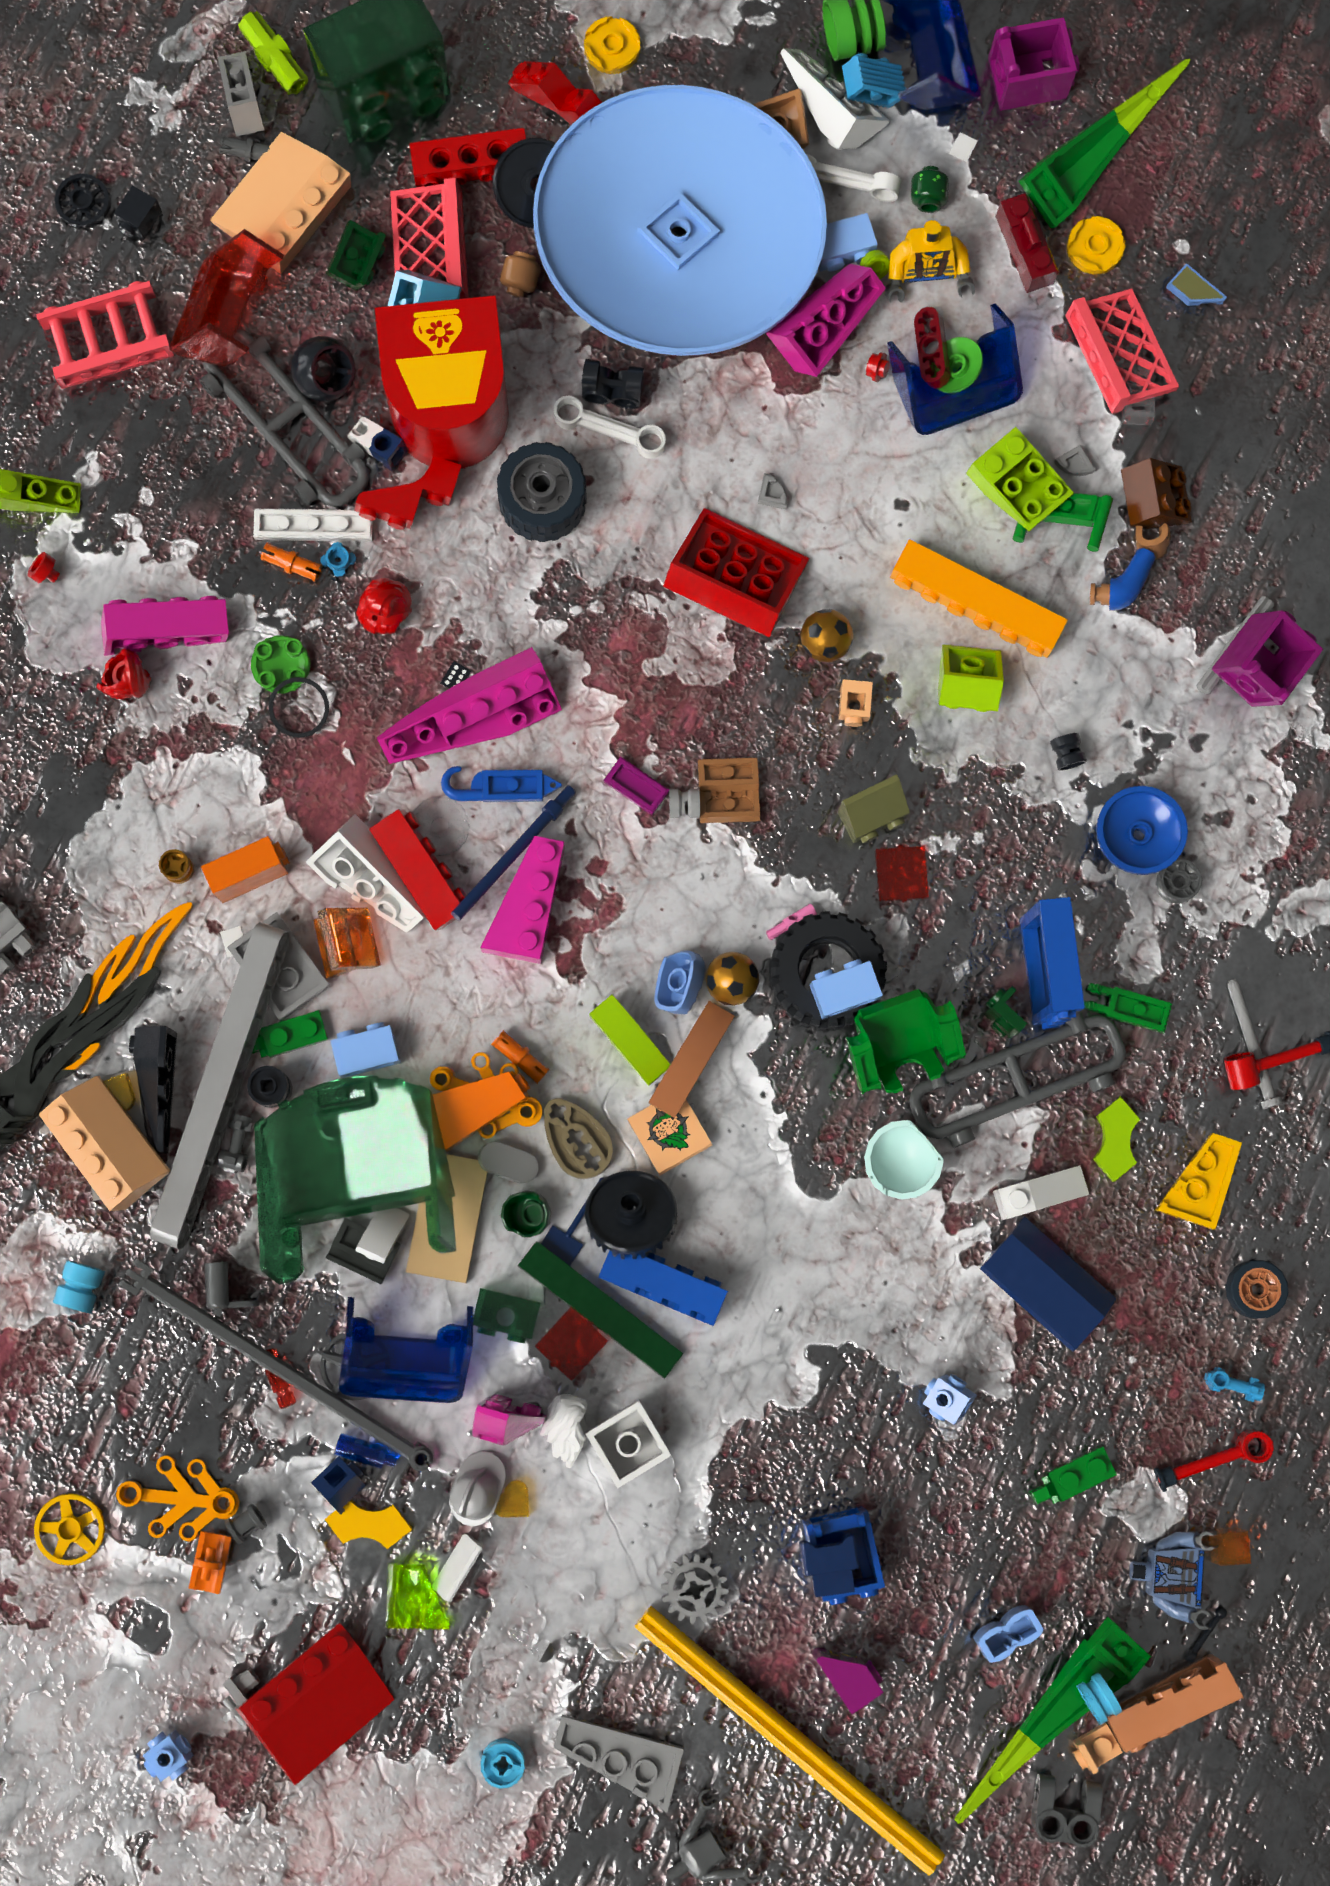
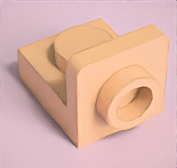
M1106 1723L1073 1740L1077 1748L1073 1752L1074 1757L1082 1770L1088 1768L1093 1775L1099 1772L1097 1767L1123 1753Z

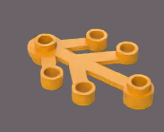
M478 1052L473 1055L471 1064L474 1069L479 1071L482 1079L495 1076L490 1066V1057L487 1053ZM477 1056L485 1057L486 1065L484 1067H479L476 1064ZM506 1063L500 1069V1074H502L504 1069L509 1066L514 1069L516 1075L519 1074L518 1067L513 1063ZM447 1066L435 1068L430 1075L432 1087L439 1091L470 1083L455 1077L454 1071ZM439 1073H443L447 1077V1082L443 1085L439 1084L436 1080ZM530 1097L510 1110V1113L490 1123L493 1127L492 1134H485L483 1129L478 1132L481 1137L489 1139L497 1131L515 1123L525 1127L533 1126L542 1117V1105L536 1098ZM524 1106L531 1107L533 1113L530 1117L522 1115L521 1110Z
M171 1455L160 1457L157 1460L156 1468L159 1473L164 1474L178 1492L142 1488L140 1483L133 1480L122 1483L116 1492L118 1502L125 1507L134 1506L140 1501L176 1505L161 1518H156L149 1523L148 1533L154 1538L164 1536L168 1532V1528L193 1507L207 1508L193 1522H186L179 1529V1536L182 1540L192 1541L197 1538L199 1531L215 1518L228 1519L235 1515L240 1505L238 1494L231 1488H220L207 1471V1463L201 1458L190 1461L187 1471L191 1477L198 1478L209 1495L196 1494L176 1468V1459ZM164 1459H168L172 1463L169 1471L164 1470L161 1466ZM195 1462L200 1463L203 1467L200 1474H196L192 1470ZM129 1487H133L137 1492L134 1499H130L126 1495ZM221 1497H226L229 1500L230 1505L227 1509L220 1507L219 1500ZM155 1522L163 1525V1532L161 1534L154 1532L153 1525ZM186 1526L194 1528V1535L192 1537H187L184 1534Z

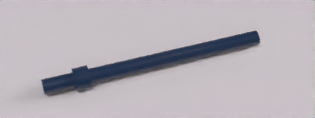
M567 785L554 800L547 802L542 808V814L451 912L455 919L460 921L530 845L534 836H538L551 820L555 821L563 813L562 808L576 794L571 786Z

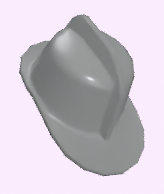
M484 1451L473 1453L464 1460L459 1468L450 1491L449 1504L456 1520L464 1525L473 1527L482 1525L491 1519L505 1486L506 1471L500 1458L493 1453Z

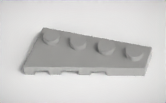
M562 1714L553 1746L554 1749L597 1771L610 1781L620 1784L632 1791L633 1794L648 1800L659 1809L668 1813L684 1750L683 1747Z

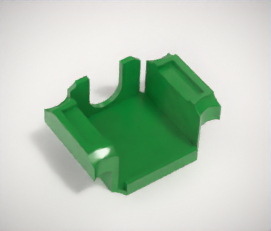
M920 989L859 1009L858 1014L854 1018L858 1035L846 1037L857 1085L862 1095L870 1090H881L882 1086L886 1093L895 1094L904 1091L896 1076V1071L906 1063L922 1065L931 1081L940 1078L944 1073V1068L934 1052L935 1046L947 1066L955 1060L965 1058L966 1055L959 1019L952 1002L949 1001L942 1006L935 1007L928 993Z

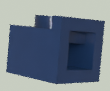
M339 1456L311 1482L340 1515L345 1511L343 1507L366 1486L360 1479L365 1474L353 1461L347 1465Z

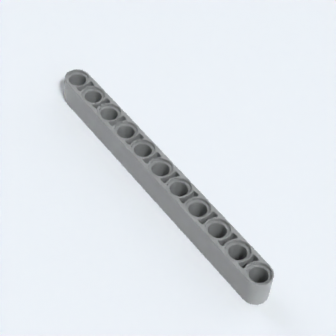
M259 922L252 931L151 1226V1240L180 1250L189 1239L289 946L290 933L286 930Z

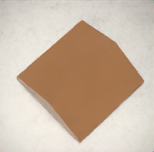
M800 88L753 104L783 126L802 149L810 145L802 90Z

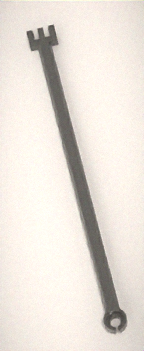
M135 1258L132 1263L137 1268L142 1269L141 1273L138 1274L129 1268L125 1273L135 1280L133 1285L124 1279H121L118 1285L135 1296L141 1290L148 1293L409 1460L410 1466L416 1471H424L430 1467L426 1463L420 1465L415 1462V1456L418 1453H424L427 1456V1462L433 1463V1454L428 1447L412 1444L151 1277L154 1269L138 1258Z

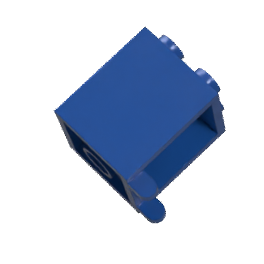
M860 1506L802 1520L806 1540L812 1545L839 1542L844 1534H853L855 1537L858 1564L862 1578L853 1580L855 1592L821 1597L823 1602L829 1601L830 1605L841 1604L848 1601L847 1596L860 1594V1598L872 1597L879 1594L878 1589L885 1588L869 1513L864 1507Z

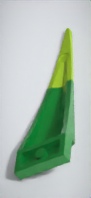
M1185 59L1044 157L1018 181L1050 228H1056L1076 210L1125 141L1188 66L1190 59Z
M1107 1617L1088 1641L1083 1639L958 1812L955 1821L958 1824L965 1821L1021 1766L1066 1728L1090 1711L1077 1689L1078 1684L1081 1682L1088 1683L1091 1681V1676L1098 1672L1111 1691L1115 1693L1132 1681L1151 1656Z

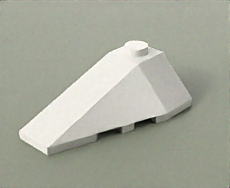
M782 49L781 55L796 85L802 90V96L820 131L828 138V143L838 150L856 149L887 126L889 120L873 104H865V102L861 103V101L857 102L856 100L852 101V99L848 100L845 83H840L833 78L827 77L828 70L802 50Z
M356 814L306 861L327 884L335 889L338 886L352 894L351 898L358 903L364 901L375 908L377 915L405 932L410 931L425 917L372 835L369 827Z

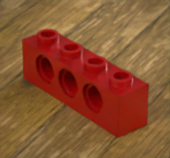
M524 128L409 143L416 188L444 184V179L456 178L459 185L475 180L483 182L492 181L493 168L498 161L492 157L502 154L511 144L526 139ZM468 158H474L477 160L472 164L464 162ZM439 162L448 163L447 166L442 168L435 166Z

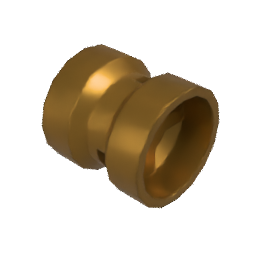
M168 850L164 852L159 860L160 872L172 883H185L193 875L194 865L192 861L180 850Z

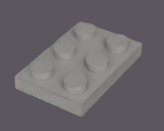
M276 912L261 923L286 930L290 933L289 946L268 1004L276 1017L282 1021L330 987V985ZM253 929L227 947L240 966Z

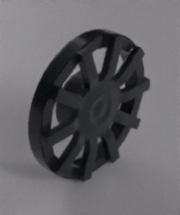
M75 174L61 182L56 190L54 202L59 216L69 225L75 228L93 227L106 217L110 206V196L106 186L97 177L89 174ZM77 181H86L85 187H79ZM91 182L99 186L92 192L89 190ZM73 183L75 189L72 192L67 191L65 188ZM103 190L104 198H94ZM62 193L68 196L70 201L60 202ZM104 203L102 210L94 206V204ZM72 206L65 214L63 213L61 207ZM91 210L97 213V215L93 218L91 217V214L89 212ZM77 212L76 220L69 218L72 214ZM82 213L86 214L88 220L81 221Z

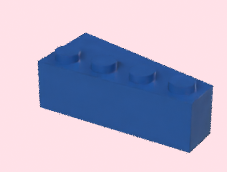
M609 1250L598 1278L714 1326L728 1292L721 1288L722 1282L705 1276L704 1281L692 1276L693 1270L677 1264L675 1269L664 1265L666 1259L651 1252L645 1258H641L638 1254L637 1259H633L632 1254H625V1259H621L620 1253L614 1257L612 1251Z

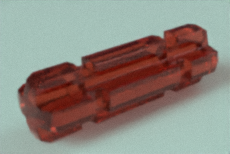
M274 1349L267 1350L274 1356L278 1357ZM265 1370L272 1391L278 1396L276 1400L279 1407L285 1409L294 1405L296 1399L293 1392L288 1389L290 1387L289 1383L272 1372Z

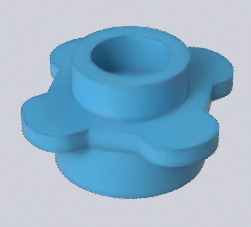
M336 542L331 545L326 555H323L320 561L323 567H329L336 577H343L346 573L345 570L350 565L355 564L356 556L352 552L349 553L341 543ZM336 558H341V561L336 562Z

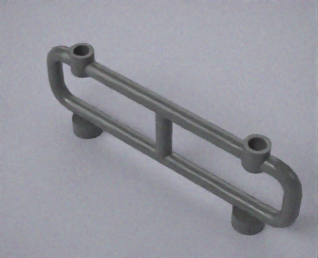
M230 329L222 333L204 349L202 355V363L207 374L199 379L206 392L215 399L224 391L302 479L293 488L306 505L309 506L316 499H319L328 506L339 507L349 503L367 487L370 479L369 470L362 461L366 455L356 442L349 446L307 397L299 391L291 379L268 355L271 347L262 336L255 340L252 335L241 329ZM233 341L242 342L253 358L263 365L295 402L269 423L264 420L214 362V356ZM302 412L310 418L340 452L346 463L353 467L358 474L356 482L339 495L330 494L276 433Z
M1082 1012L1076 1014V1018H1071V1021L1066 1022L1067 1025L944 1072L940 1078L931 1081L926 1073L927 1080L914 1087L909 1099L910 1108L917 1126L929 1138L941 1139L948 1137L952 1147L955 1148L975 1140L972 1127L1088 1082L1093 1093L1106 1089L1115 1084L1111 1072L1120 1068L1125 1061V1045L1118 1028L1106 1016L1092 1015L1084 1018ZM1093 1027H1101L1105 1030L1114 1050V1055L1109 1061L1030 1091L1017 1057L1070 1036L1080 1034ZM1001 1063H1006L1019 1096L941 1127H935L930 1124L921 1102L924 1094Z

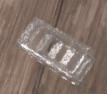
M1124 366L1123 369L1128 370L1129 366ZM1133 367L1131 372L1136 375L1146 376L1147 378L1150 370L1143 367ZM1153 372L1152 377H1151V379H1150V381L1153 382V383H1154V372ZM1127 380L1126 386L1131 395L1141 392V390H1131V386L1141 385ZM1155 397L1126 405L1122 410V424L1152 425L1155 420ZM1132 406H1143L1145 410H1132Z

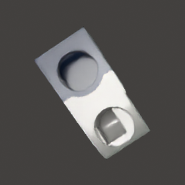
M361 417L347 435L352 443L356 442L363 451H366L369 455L380 461L384 467L392 472L408 452L403 439L365 417Z

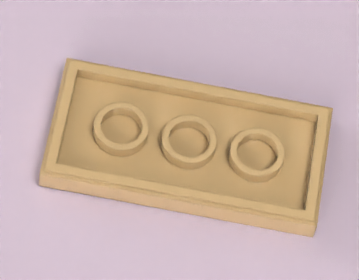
M429 1152L406 1267L407 1273L467 1283L488 1172L481 1168L478 1160L448 1154L433 1158Z

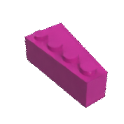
M204 596L200 600L188 601L185 597L171 598L168 602H157V599L146 598L140 600L139 603H127L126 600L118 599L103 605L101 628L104 656L115 655L114 649L128 648L134 652H142L141 649L148 647V645H154L160 650L171 649L181 641H184L185 646L224 643L229 635L226 600L218 599L216 596Z
M534 836L480 947L482 953L541 964L565 850L564 841Z

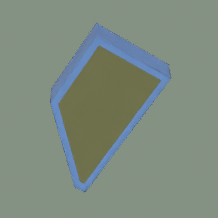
M1187 263L1166 286L1169 291L1187 306H1197L1204 303H1216L1218 305L1223 304L1227 299V296Z

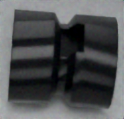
M274 1066L257 1068L251 1073L247 1083L248 1093L253 1101L266 1108L275 1109L282 1107L289 1101L292 1095L293 1087L291 1080L284 1072Z

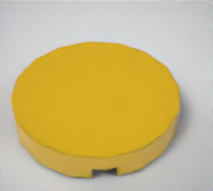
M612 16L603 17L596 20L587 29L584 39L585 56L589 64L598 71L607 74L622 73L630 69L637 62L640 54V35L635 26L626 19L612 18Z
M1093 216L1091 219L1079 221L1073 227L1067 241V253L1073 265L1082 272L1093 275L1104 274L1114 269L1121 261L1126 246L1125 239H1123L1120 227L1112 220L1101 216Z

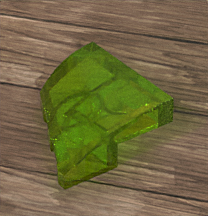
M388 1563L386 1628L450 1629L449 1620L445 1618L438 1602L440 1601L439 1597L431 1586L430 1577L424 1564Z

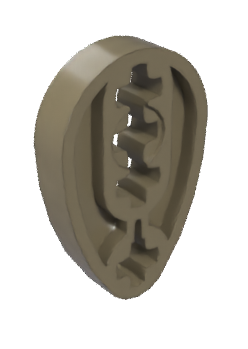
M561 1098L550 1100L544 1109V1126L549 1146L559 1166L565 1173L577 1179H591L600 1175L606 1170L612 1159L613 1146L609 1134L592 1115L576 1104ZM556 1104L559 1108L562 1106L566 1108L563 1114L564 1120L568 1124L567 1126L559 1118L552 1119L550 1117L553 1113L551 1108L553 1105ZM573 1129L576 1133L579 1131L583 1132L584 1135L581 1136L582 1143L584 1145L590 1143L592 1145V1148L589 1150L593 1158L599 1156L601 1159L598 1162V1170L595 1171L592 1167L589 1169L585 1168L584 1165L587 1163L586 1157L584 1155L578 1157L576 1155V1152L579 1150L577 1144L574 1142L569 1144L567 1142L570 1138L568 1133L570 1130Z

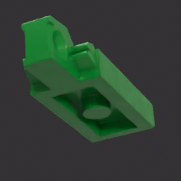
M319 1010L262 1027L252 1054L260 1052L261 1058L268 1056L272 1058L327 1041L328 1036L321 1012Z
M1099 1446L1046 1472L1047 1475L1041 1477L1044 1484L1031 1490L1030 1493L1037 1504L1050 1498L1053 1504L1060 1501L1063 1502L1117 1474L1104 1447Z

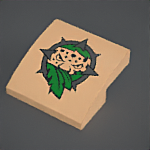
M685 1100L675 1119L652 1105L627 1119L659 1176L712 1146L710 1139L687 1100Z

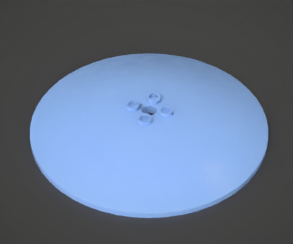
M660 85L629 91L606 100L582 115L563 133L546 158L538 178L533 207L534 235L537 250L551 283L564 301L582 319L603 334L623 344L658 354L686 356L717 353L743 345L770 331L796 308L807 293L820 266L826 242L827 217L823 191L808 156L798 142L783 126L756 106L724 92L697 86ZM682 227L685 229L686 234L678 237L671 233V229Z

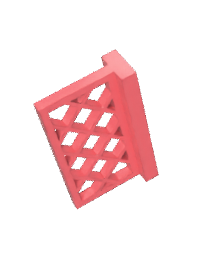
M456 178L444 179V184L390 191L395 273L399 270L416 272L426 262L434 269L429 277L436 278L440 273L446 278L447 283L462 287L459 299L469 298L462 189ZM441 194L442 202L434 211L425 204L431 195ZM411 198L416 203L407 214H404L399 210L398 199ZM422 207L431 215L419 226L411 218ZM435 219L443 224V230L436 238L426 231ZM407 223H410L417 231L407 242L400 237V231ZM422 235H425L432 243L423 253H420L413 245ZM439 246L445 251V257L438 265H435L428 257ZM409 250L419 257L410 269L402 264V258Z
M1132 288L1088 301L1084 297L1073 300L1065 316L1112 414L1122 411L1126 405L1177 391L1179 385ZM1127 299L1132 309L1130 314L1115 308L1116 302ZM1099 308L1107 312L1105 321L1094 317L1090 309ZM1111 315L1126 321L1123 330L1108 323ZM1130 323L1141 328L1143 332L1142 338L1126 332ZM1104 330L1119 337L1116 346L1104 340L1102 335ZM1123 339L1138 346L1135 354L1119 348ZM1141 348L1153 353L1155 357L1153 363L1138 356ZM1116 355L1131 361L1128 370L1116 365L1114 361ZM1134 364L1150 370L1146 379L1131 372ZM1153 372L1163 376L1167 384L1160 386L1151 382L1150 379ZM1127 380L1143 386L1141 392L1131 395L1126 386Z

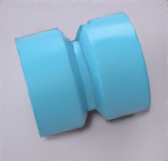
M66 1260L62 1272V1278L66 1283L58 1285L53 1303L77 1311L92 1313L97 1299L92 1290L99 1288V1285L102 1284L106 1271Z

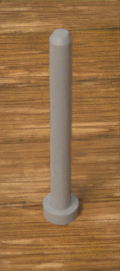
M1236 979L1229 980L1227 987L1248 1051L1254 1052L1256 1060L1264 1058L1240 984ZM1268 1070L1260 1071L1261 1083L1259 1085L1265 1100L1260 1102L1262 1109L1283 1104L1282 1097H1276Z

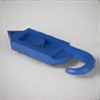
M455 766L448 769L443 774L441 780L442 790L445 795L456 801L543 802L544 797L562 787L561 783L543 774V770H482L474 776L471 789H454L450 784V778L454 773L462 770L460 766ZM553 783L556 784L554 788L550 786Z

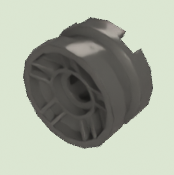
M1177 859L1171 866L1158 873L1156 877L1158 894L1169 903L1181 904L1187 902L1199 892L1202 886L1200 870L1194 863L1188 860ZM1180 876L1183 878L1181 881L1182 887L1174 884V878H1179Z

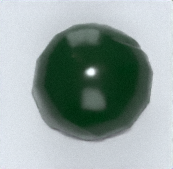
M526 1190L510 1195L503 1203L501 1218L507 1231L527 1238L541 1234L550 1224L551 1209L547 1200L541 1194Z

